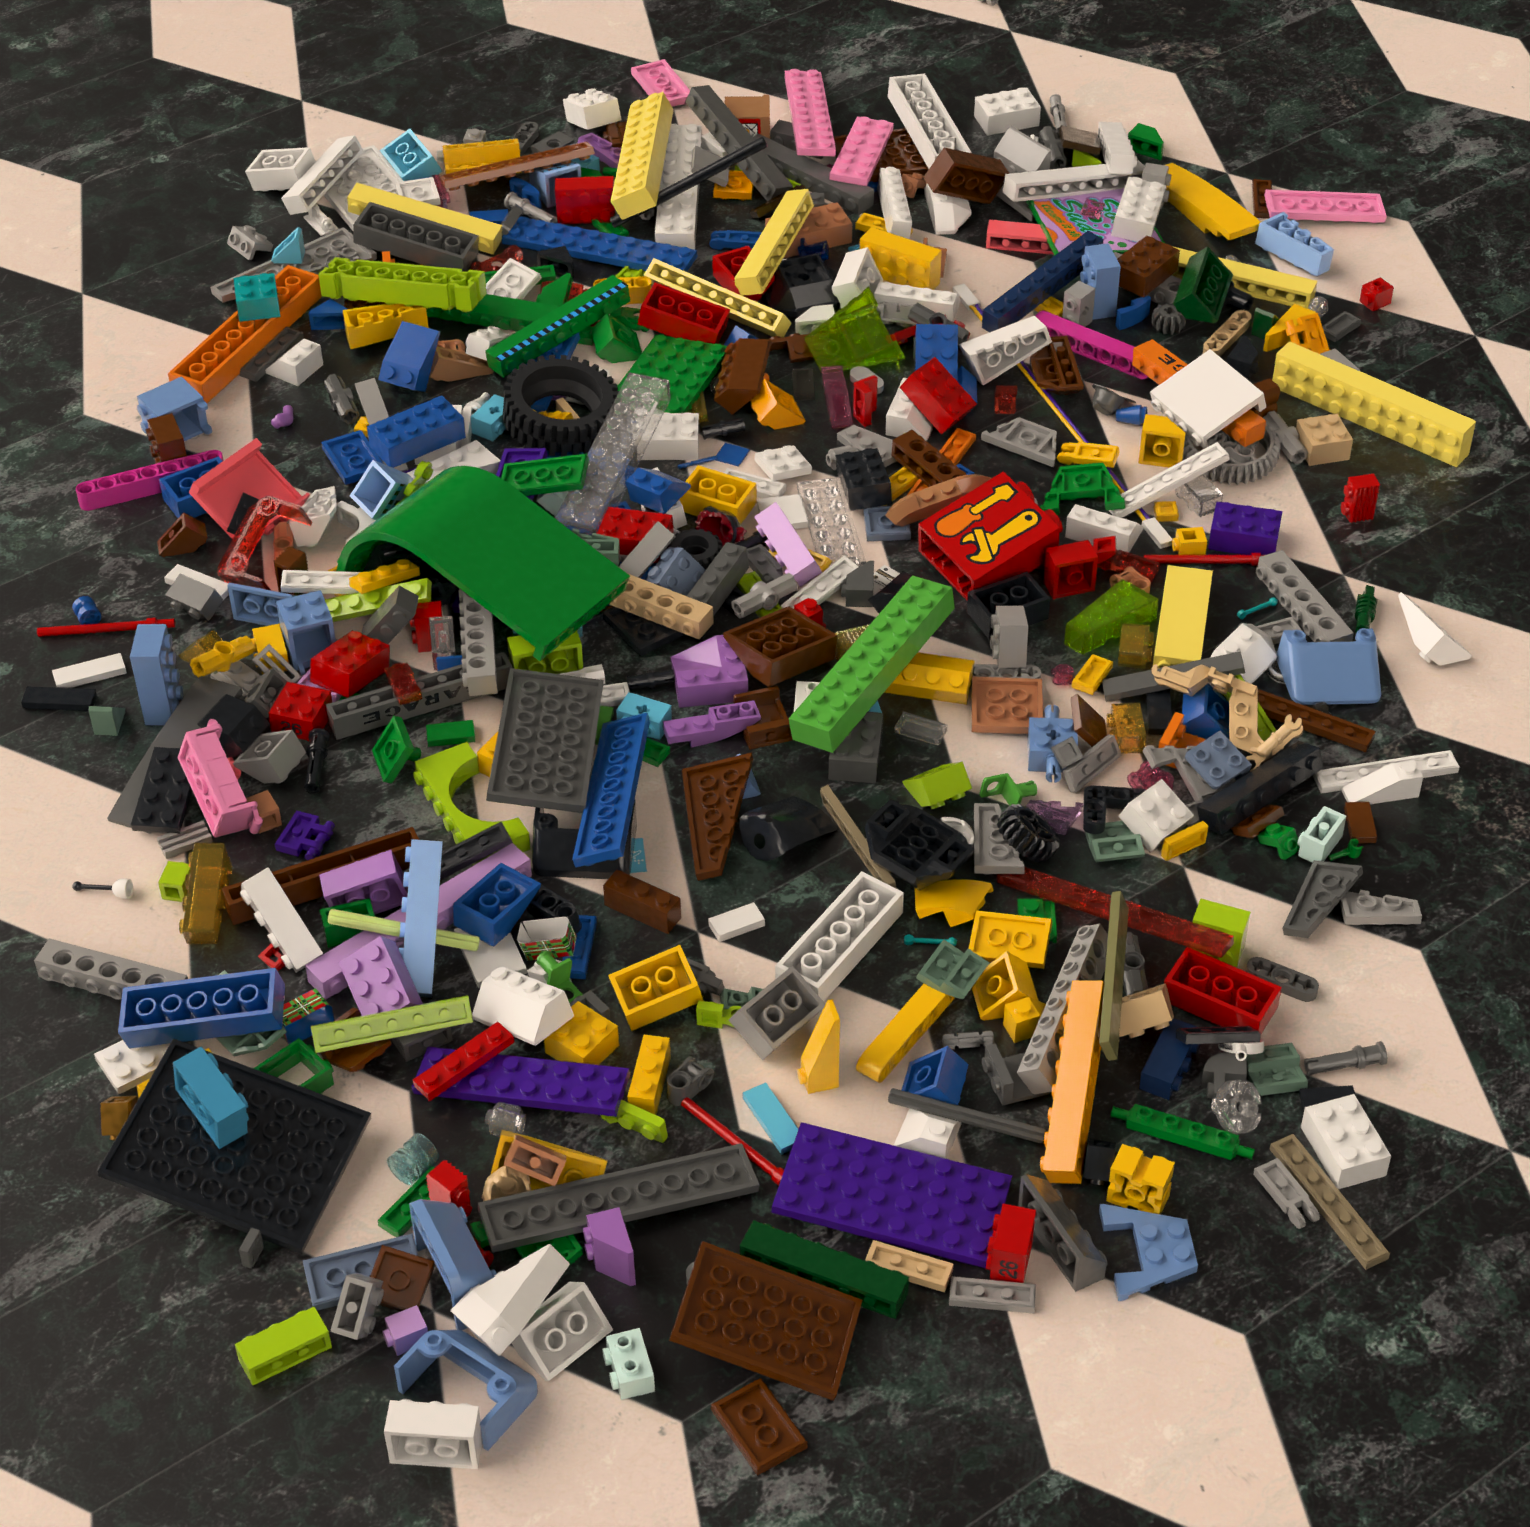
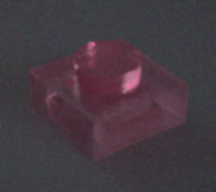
M1086 199L1081 215L1099 220L1104 211L1105 203Z

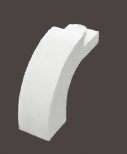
M340 501L337 504L338 522L356 531L345 540L346 543L376 521L361 507L356 508L344 501Z

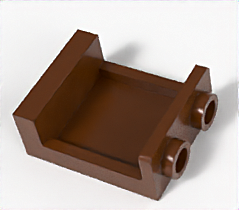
M778 686L735 694L733 696V704L755 701L761 715V720L751 726H747L742 731L749 750L793 741L789 718L780 701Z

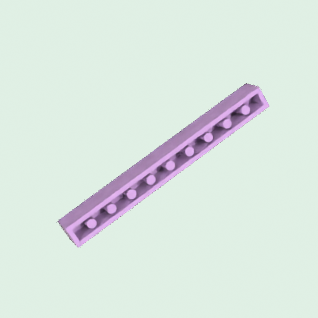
M511 843L440 885L437 929L444 930L454 923L453 903L498 864L503 863L531 877L530 859ZM401 909L384 919L406 922V912H401ZM364 930L306 964L308 982L326 1000L348 987V983L338 963L339 961L379 936L395 941L398 949L404 948V938Z

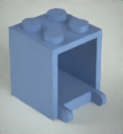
M182 376L137 396L139 404L137 405V410L142 418L140 425L145 434V429L149 428L147 419L171 413L177 422L184 441L202 433H212V427L207 422V403L203 400V396Z
M321 590L276 601L286 651L292 667L295 670H299L300 675H305L304 668L311 667L312 657L336 642L333 619Z

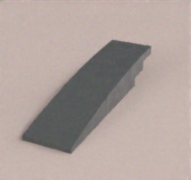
M203 676L196 680L169 717L129 779L107 817L109 822L131 828V821L154 747L181 748L186 732L200 729L197 723L225 694L239 699L243 694L242 687Z

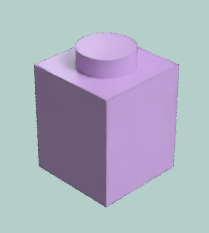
M417 1305L385 1317L386 1330L382 1331L387 1346H393L397 1356L406 1353L428 1332Z

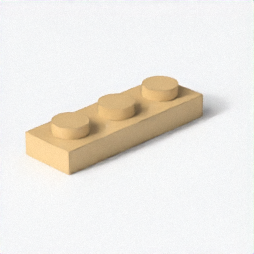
M873 1240L865 1261H872L883 1268L901 1272L909 1277V1282L941 1292H945L954 1266L953 1263Z

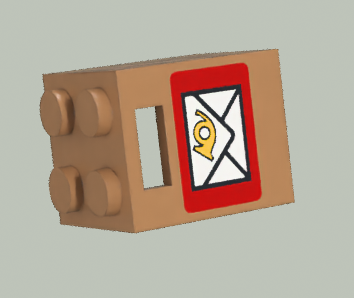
M769 95L725 97V105L752 137L760 134L770 139Z

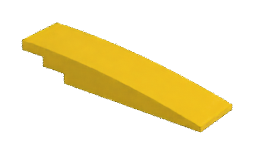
M1174 163L1165 165L1169 166L1168 174H1171L1170 185L1166 189L1169 191L1168 201L1205 234L1212 232L1216 237L1223 235L1228 240H1232L1258 231L1261 221L1228 195Z

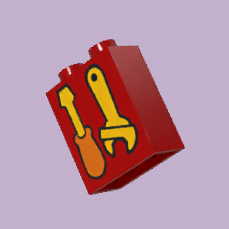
M1003 471L918 524L919 552L968 600L969 591L1024 572L1029 573L1044 564L1046 548L1059 546V533L1063 531V526L1054 511L1051 509L1043 511L1035 503L1034 495L1027 484L1022 481L1015 483Z

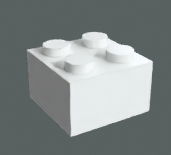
M1161 779L1129 802L1119 814V817L1134 835L1140 834L1142 844L1151 853L1163 844L1164 838L1184 829L1194 815Z

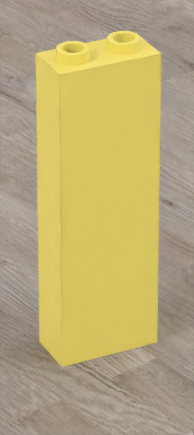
M1167 566L1153 665L1157 664L1158 668H1162L1164 666L1201 660L1213 571Z

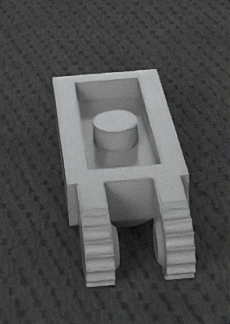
M1278 1158L1254 1169L1253 1175L1284 1213L1288 1214L1289 1220L1296 1228L1301 1229L1306 1225L1304 1216L1297 1209L1299 1207H1302L1304 1214L1310 1221L1315 1222L1319 1220V1212L1309 1199L1310 1196Z

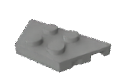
M1018 417L1009 423L998 425L997 430L989 433L986 430L981 433L982 441L1048 466H1055L1057 433L1055 430Z

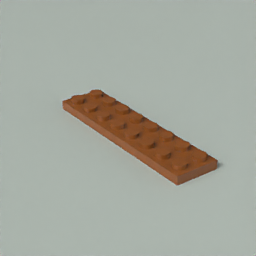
M585 141L439 175V179L445 189L449 188V191L460 189V186L465 184L475 186L479 184V181L486 180V182L498 180L497 177L504 175L505 178L516 176V173L521 171L531 173L535 171L534 168L538 167L548 169L553 167V164L559 162L561 165L569 164L572 162V159L576 158L586 160L590 158V155H594L595 152L594 147Z

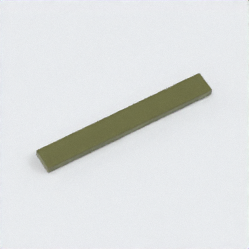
M1121 891L1112 892L1099 1039V1044L1108 1061L1118 1059L1129 912Z

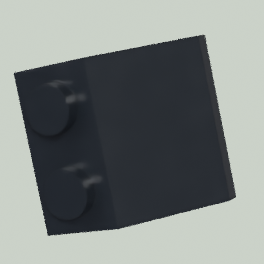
M225 694L197 723L200 728L207 727L210 719H215L221 725L222 732L219 741L227 758H233L244 753L270 724L256 706L228 694Z

